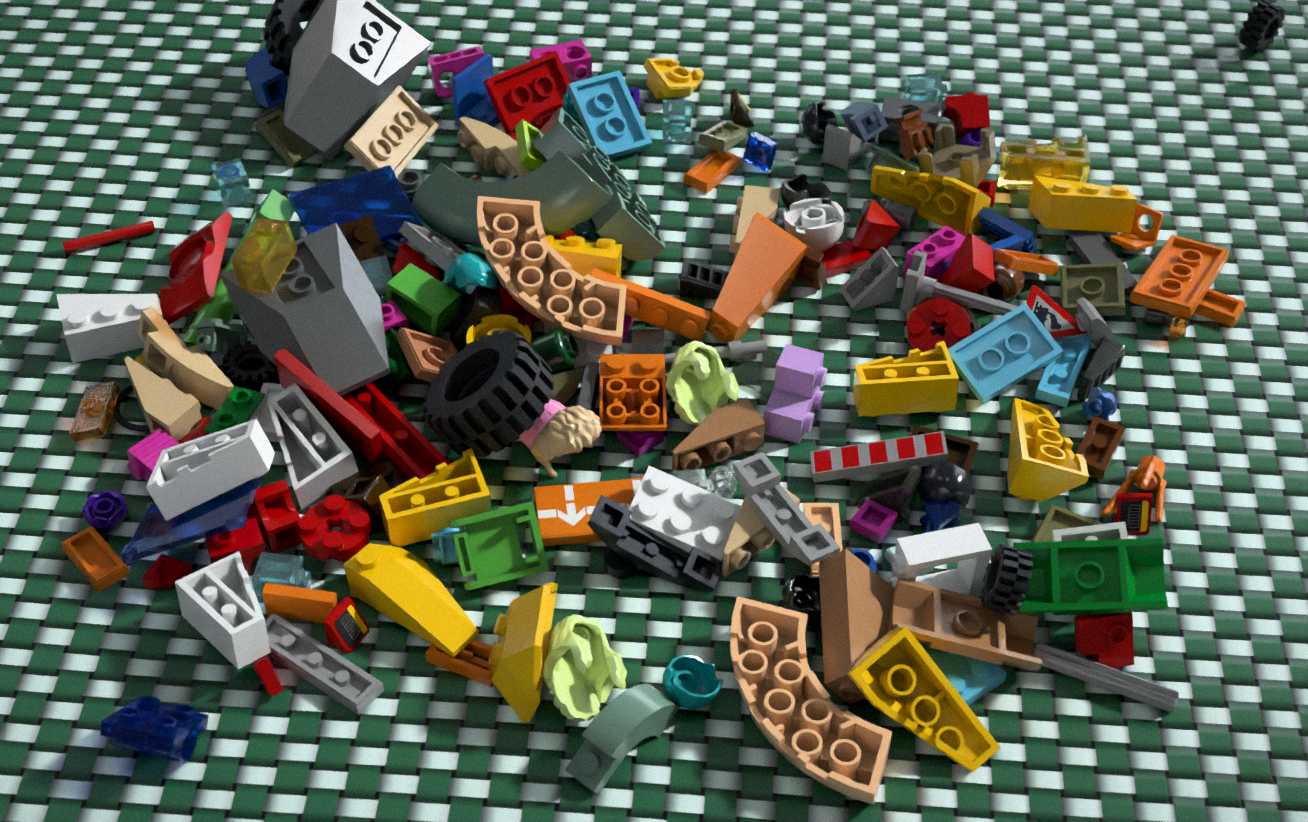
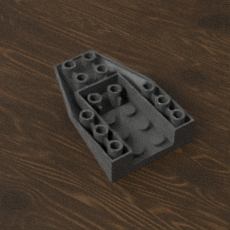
M320 0L292 50L282 128L329 161L345 149L344 145L391 92L399 85L402 88L405 86L431 43L374 0Z
M337 223L220 274L230 302L263 357L275 365L274 355L282 348L286 349L340 396L390 373L380 297Z

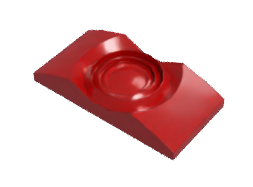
M229 212L224 213L178 243L169 253L171 264L169 269L170 281L159 288L163 319L167 321L168 325H171L213 298L233 217Z

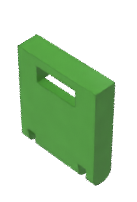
M533 501L449 521L450 528H459L463 525L465 530L463 533L452 535L461 575L465 577L475 574L477 580L465 583V591L549 570ZM528 521L536 555L523 558L515 523Z

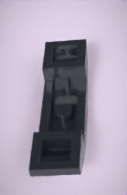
M603 495L600 496L587 524L611 549L632 564L666 581L699 591L712 592L722 571V561L695 546L687 553L631 522L629 518L632 511Z

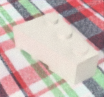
M296 383L267 401L301 510L329 492L330 486L358 472L352 451Z
M239 551L175 581L182 616L237 669L271 653L265 619L255 592L252 590L249 576L244 569Z

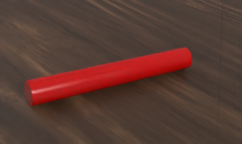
M148 221L62 242L65 254L156 231L153 221Z

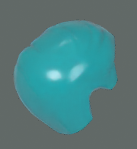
M471 253L461 254L456 257L449 265L443 280V284L466 294H471L476 286L494 290L498 289V279L490 264L477 254Z

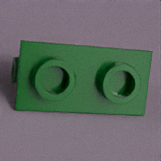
M234 386L204 432L212 434L248 422L263 400L265 393Z

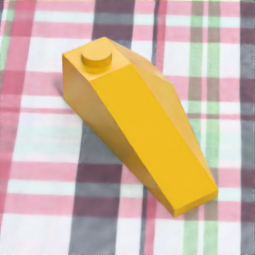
M875 166L872 169L871 192L885 199L893 200L896 203L899 202L910 207H918V215L942 227L947 225L965 237L968 233L974 234L981 227V218L978 217V213L983 207L989 208L991 198L980 190L952 177Z
M1017 398L1013 400L1007 470L1009 493L1024 501L1032 499L1044 502L1087 483L1089 474L1086 460L1081 454L1073 453L1071 450L1073 443L1069 438H1062L1059 434L1060 425L1047 407Z
M369 543L343 564L350 592L353 596L431 644H434L452 657L459 654L479 635L476 626L427 563L403 548Z
M907 626L889 631L863 653L848 672L850 678L871 705L970 772H974L1001 748Z

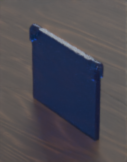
M390 165L288 194L290 204L297 213L308 235L334 223H337L339 226L371 215L381 241L401 236L402 234L399 230L405 221L424 227Z
M263 476L251 479L167 521L156 503L150 504L130 543L125 544L121 552L122 561L124 564H130L139 561L141 558L216 534L243 528L247 522L246 515Z

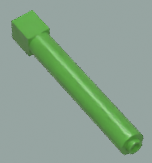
M272 189L256 210L246 227L248 229L222 273L270 252L298 206ZM221 276L217 279L213 298L202 305L191 325L203 324V319L206 318L222 319L223 325L230 323L236 310L230 302ZM191 328L187 330L182 339L187 348L198 345L197 337L199 330ZM205 351L208 356H211L212 352Z

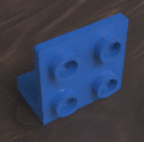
M485 54L452 79L455 125L460 127V118L462 117L478 120L492 127L501 122L483 84V81L494 76L493 57L489 54Z

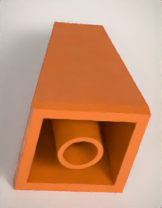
M757 212L752 218L716 301L706 330L726 344L727 342L737 341L792 286L807 245Z

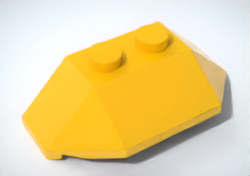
M554 582L545 584L512 600L506 613H499L494 627V634L499 635L498 643L494 642L488 664L494 665L491 681L521 721L527 723L530 722L541 700L542 670L547 658L558 584Z

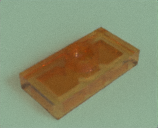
M115 381L85 387L69 433L75 442L105 436L120 391Z

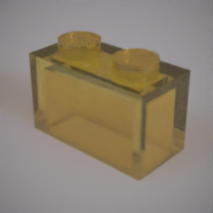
M259 218L234 255L231 262L243 290L271 293L298 250L288 221Z

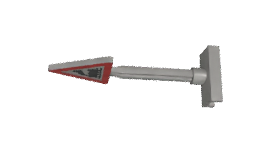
M915 250L911 269H908L899 311L907 313L916 305L920 294L932 297V295L945 297L950 301L1001 316L1018 306L937 282V279L924 276L927 253ZM1036 285L1031 286L1026 304L1055 341L1087 336L1088 332H1082L1076 320L1039 287Z

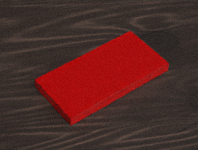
M282 348L274 355L282 388L286 389L296 383L339 437L371 464L384 459L381 433L374 424L286 349Z

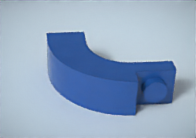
M265 46L250 58L245 72L255 100L260 105L271 108L286 98L288 84L283 68L281 66L277 67L272 60L273 54H269Z

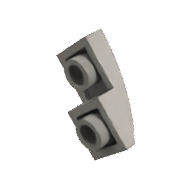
M1083 297L1077 299L1078 313L1075 314V320L1080 330L1088 332L1096 347L1103 337L1116 341L1112 330L1095 307Z

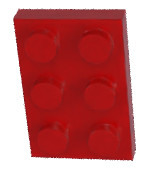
M557 51L483 81L506 133L515 130V126L522 119L530 124L532 120L557 111L560 107L562 108L563 96L567 92L569 83H571Z

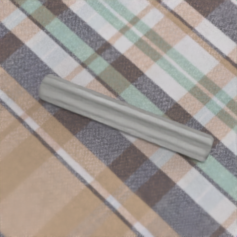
M1041 642L1036 645L1033 652L1034 657L1042 659L1043 667L1168 712H1173L1179 698V693L1176 690Z

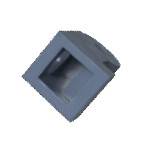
M858 101L850 104L840 113L849 132L857 133L859 138L865 142L888 127L877 104Z

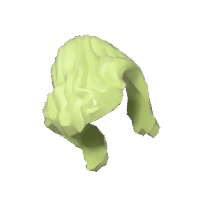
M694 340L677 350L671 371L667 376L666 392L672 397L671 401L675 403L674 409L679 414V417L686 423L697 427L717 407L727 404L729 398L737 401L739 385L733 372L728 373L725 371L716 349L712 346Z
M573 614L558 622L551 633L548 656L543 664L542 677L544 683L550 688L549 693L554 695V705L556 708H560L561 714L573 721L576 719L581 722L585 720L590 721L599 713L600 704L606 702L614 685L625 690L627 670L623 665L621 654L614 652L609 647L606 635L599 623L592 618Z

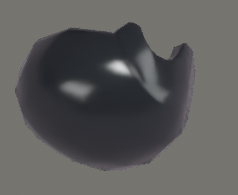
M825 102L810 103L804 109L801 118L804 136L815 145H824L827 124L838 127L834 111L823 108L826 105Z
M939 461L929 464L924 470L918 485V495L921 502L930 512L948 516L960 513L966 508L971 495V489H968L967 485L968 474L953 463Z
M806 573L794 574L782 589V600L785 608L808 614V626L821 624L819 577H811Z

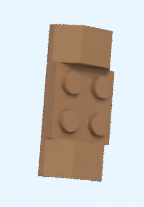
M898 578L890 607L889 631L907 626L920 644L930 643V648L997 665L1004 664L1028 671L1039 670L1042 666V659L1036 658L1033 655V639L1039 613L1011 616L983 608L981 598Z

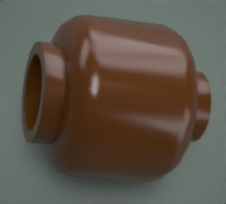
M995 262V282L981 289V293L983 296L1010 303L1019 295L1024 287L1025 278L1023 272L1016 268H1010L1004 262Z

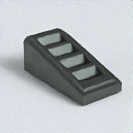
M683 260L680 276V296L718 299L729 272L695 261Z
M476 286L450 324V341L453 342L456 349L466 342L468 329L473 324L476 327L481 324L482 318L489 315H498L501 312V296L497 290Z
M1105 337L1100 340L1082 376L1077 394L1078 400L1084 402L1090 397L1089 391L1091 388L1102 386L1121 367L1126 351L1124 344Z

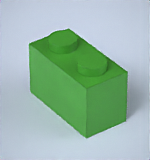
M410 263L387 283L385 303L393 300L408 320L436 336L458 314L461 294Z

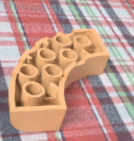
M478 196L477 223L484 253L497 279L513 299L543 322L566 333L601 344L621 346L627 285L604 281L588 274L584 277L571 269V264L561 257L554 247L551 248L545 238L540 217V201Z
M737 596L730 630L731 660L738 689L755 724L768 741L787 760L805 774L848 797L874 805L888 758L892 731L871 724L848 710L843 712L830 700L831 695L821 685L814 671H811L808 666L805 644L808 614Z

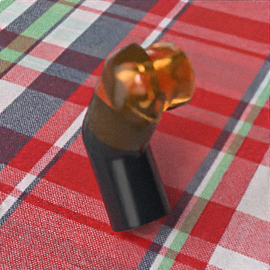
M1146 309L1145 324L1170 327L1169 335L1171 337L1183 338L1186 335V328L1189 326L1187 319L1156 309Z

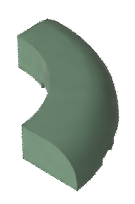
M560 107L537 134L534 147L547 160L558 150L562 151L613 197L598 213L592 216L596 233L599 236L613 239L615 243L622 244V256L627 259L644 261L654 258L664 251L666 247L662 233L658 230L655 232L653 229L657 222L647 211L648 207L639 194L635 192L632 195L630 193L629 181L615 165L612 168L609 167L610 160L600 147H592L585 136L586 132Z
M558 150L547 162L532 172L501 182H481L467 179L443 163H440L415 193L411 202V211L436 232L442 233L460 244L481 247L483 249L477 223L478 196L540 201V217L544 232L554 237H561L567 234V230L577 224L585 223L598 213L613 197L575 161Z

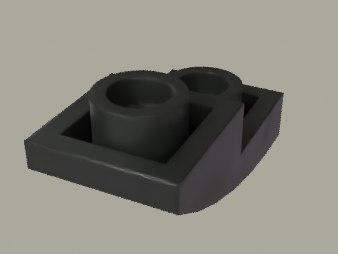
M632 329V354H664V329Z

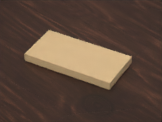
M399 85L348 140L344 147L387 188L436 131L439 125Z

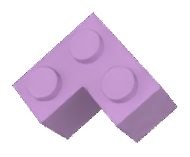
M790 344L785 345L776 364L774 390L763 413V421L765 422L764 434L800 444L804 433L811 432L815 419L814 410L821 409L825 392L820 391V387H823L827 375V368L823 367L824 353Z

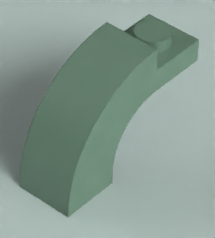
M640 684L624 691L605 706L582 733L586 740L565 768V771L592 792L599 794L630 750L649 736L659 738L680 706L649 684Z

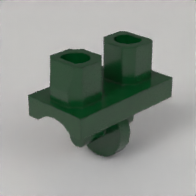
M392 328L385 331L390 373L379 378L383 390L389 394L395 390L399 383L414 376L395 336L397 332Z

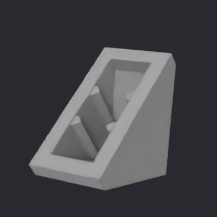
M827 124L822 161L848 171L867 151L869 145L853 133Z
M881 246L839 290L855 311L894 301L899 267L887 250Z

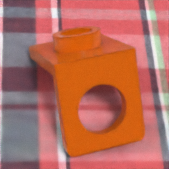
M1138 204L1131 233L1113 235L1110 241L1132 252H1139L1140 249L1155 246L1164 214L1145 205ZM1143 214H1148L1153 219V227L1150 231H1145L1140 226V218Z

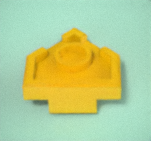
M671 58L645 59L643 66L649 74L646 84L657 99L690 97L702 82L704 76L703 71L696 68L690 71L680 67L679 62Z

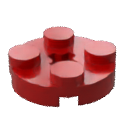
M937 297L934 300H929L919 305L912 312L906 324L909 344L912 349L918 348L920 353L935 349V343L942 341L945 342L948 349L971 334L970 320L965 310L957 303L949 301L945 297ZM936 324L945 325L944 331L946 334L942 337L939 334L931 335L933 326Z
M341 495L328 496L324 502L310 508L298 521L304 550L319 560L329 561V556H340L341 560L349 559L363 549L370 540L371 525L367 511L359 504L345 500ZM333 527H341L342 529L340 532L336 530L328 532Z

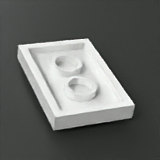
M649 466L628 510L632 511L629 518L631 522L687 553L695 546L722 561L723 551L741 505Z

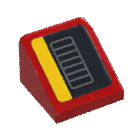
M1117 493L1111 513L1112 523L1125 521L1128 535H1147L1151 525L1152 493Z
M347 596L324 619L328 644L345 653H351L370 631L368 623L352 599Z

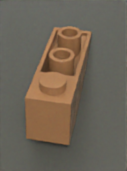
M747 397L717 407L673 450L672 475L674 477L687 472H693L716 462H722L745 452L753 451L764 445L765 422Z

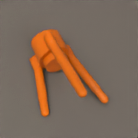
M1148 455L1141 458L1137 469L1130 470L1128 478L1101 512V516L1106 517L1111 512L1117 493H1126L1131 485L1136 482L1137 486L1142 490H1156L1155 520L1156 522H1161L1163 517L1164 489L1167 484L1163 479L1166 470L1164 462L1156 456Z

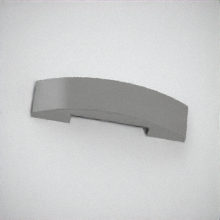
M763 451L733 463L735 475L753 509L771 534L793 556L805 564L812 565L840 552L839 545L822 524L819 523L813 526L780 485V472Z

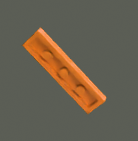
M593 268L590 276L612 283L627 285L625 315L701 342L712 312Z

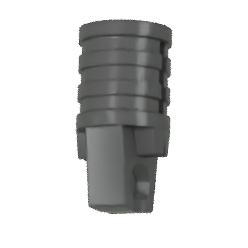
M881 198L880 202H876L900 226L899 230L911 233L917 219L918 207H910L909 205L896 203L885 198ZM866 200L863 203L862 214L866 211L871 200Z

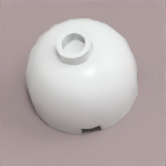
M820 198L803 199L792 203L790 211H784L783 213L785 231L805 245L820 252L826 251L837 244L843 233V208L834 201H831L830 206L822 204V199Z

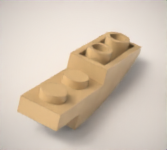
M468 117L460 118L459 141L463 147H467L471 152L475 162H479L487 172L496 169L506 179H513L514 175L518 178L532 172L525 169L520 163L518 144L512 137L478 120Z
M154 308L142 310L137 336L145 344L142 358L162 378L169 379L177 389L185 394L190 393L199 402L219 410L234 388L231 380L223 374L213 359L199 345L187 348L184 341L174 333L167 321Z

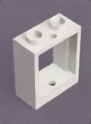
M979 523L897 538L895 554L891 555L892 575L891 578H888L887 582L895 588L898 578H903L979 597L983 595L981 593L982 587L985 584L983 579L988 571L986 568L990 562L992 548ZM958 562L957 569L916 577L917 570Z

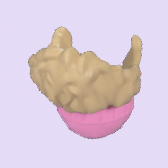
M550 399L549 403L545 404V410L542 415L534 420V425L528 431L525 430L519 435V439L530 449L535 459L544 465L546 473L554 478L557 477V473L552 468L551 459L555 456L560 458L563 454L579 453L582 451L583 446L587 448L593 447L595 440L600 436L602 427L599 416L595 415L593 411L586 410L579 405L565 407L560 402Z

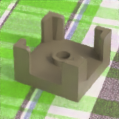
M940 123L935 130L937 151L933 156L927 151V148H922L918 153L920 173L952 177L977 189L996 160L994 130L984 128L980 130L981 147L955 144L954 126Z

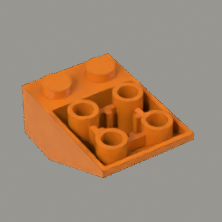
M600 354L599 418L602 427L601 431H667L665 354Z

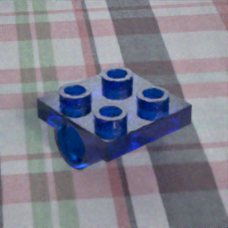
M140 696L102 720L100 735L108 737L110 744L143 754L149 752L151 756L186 764L195 751L198 735L207 729L209 715L196 712L195 708L188 705L172 706L160 703V699L153 696Z

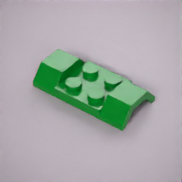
M1163 538L1013 543L1014 548L1030 552L1032 554L1031 561H1033V567L1030 570L1032 576L1028 581L1029 589L1025 592L1026 598L1024 603L1021 602V609L1017 611V614L1094 615L1129 614V611L1168 610Z

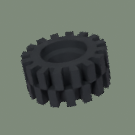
M1266 0L1259 1L1257 6L1255 5L1252 8V12H1249L1247 15V21L1244 20V27L1240 30V44L1259 53L1264 52L1265 49L1267 50L1269 44L1273 43L1274 37L1278 35L1279 28L1283 25L1281 22L1285 18V10Z
M251 340L245 341L246 346L243 347L240 343L234 345L235 351L230 348L227 351V356H223L222 368L224 375L231 380L234 386L260 392L263 383L281 384L276 365L263 357L256 343L251 345ZM254 367H260V368H261V369L256 370V371H245V370H247V369L254 368Z
M999 544V547L995 548V552L990 557L991 562L988 563L986 568L988 570L987 574L984 575L983 579L985 582L981 591L983 593L981 597L983 608L1011 616L1017 614V611L1021 609V602L1024 603L1026 598L1025 592L1029 589L1028 581L1032 576L1030 570L1033 567V561H1031L1032 554L1030 552Z

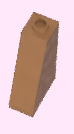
M844 549L820 561L819 564L824 685L847 703L852 704L866 697L850 678L848 672L863 653L888 633L890 607L895 588L848 549Z

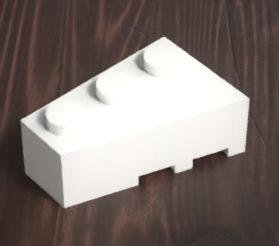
M56 294L72 363L144 348L145 344L137 336L142 310L154 308L163 318L157 294Z
M254 419L162 450L146 488L167 521L251 479L263 476L270 469L275 451L258 420Z

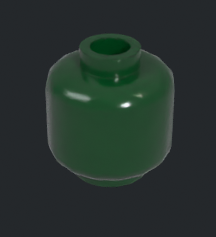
M555 329L536 337L532 342V347L548 364L552 373L562 372L575 366L576 357L579 356V349L572 334Z

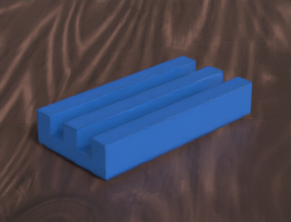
M983 207L978 213V217L981 218V226L986 231L1001 239L1018 234L1024 239L1022 251L1026 253H1033L1037 248L1033 232L987 207Z

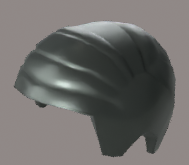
M800 174L790 180H783L781 183L780 195L786 209L789 211L792 203L803 199L820 198L822 199V204L827 205L832 199V193L824 183L819 181L809 184L805 174Z

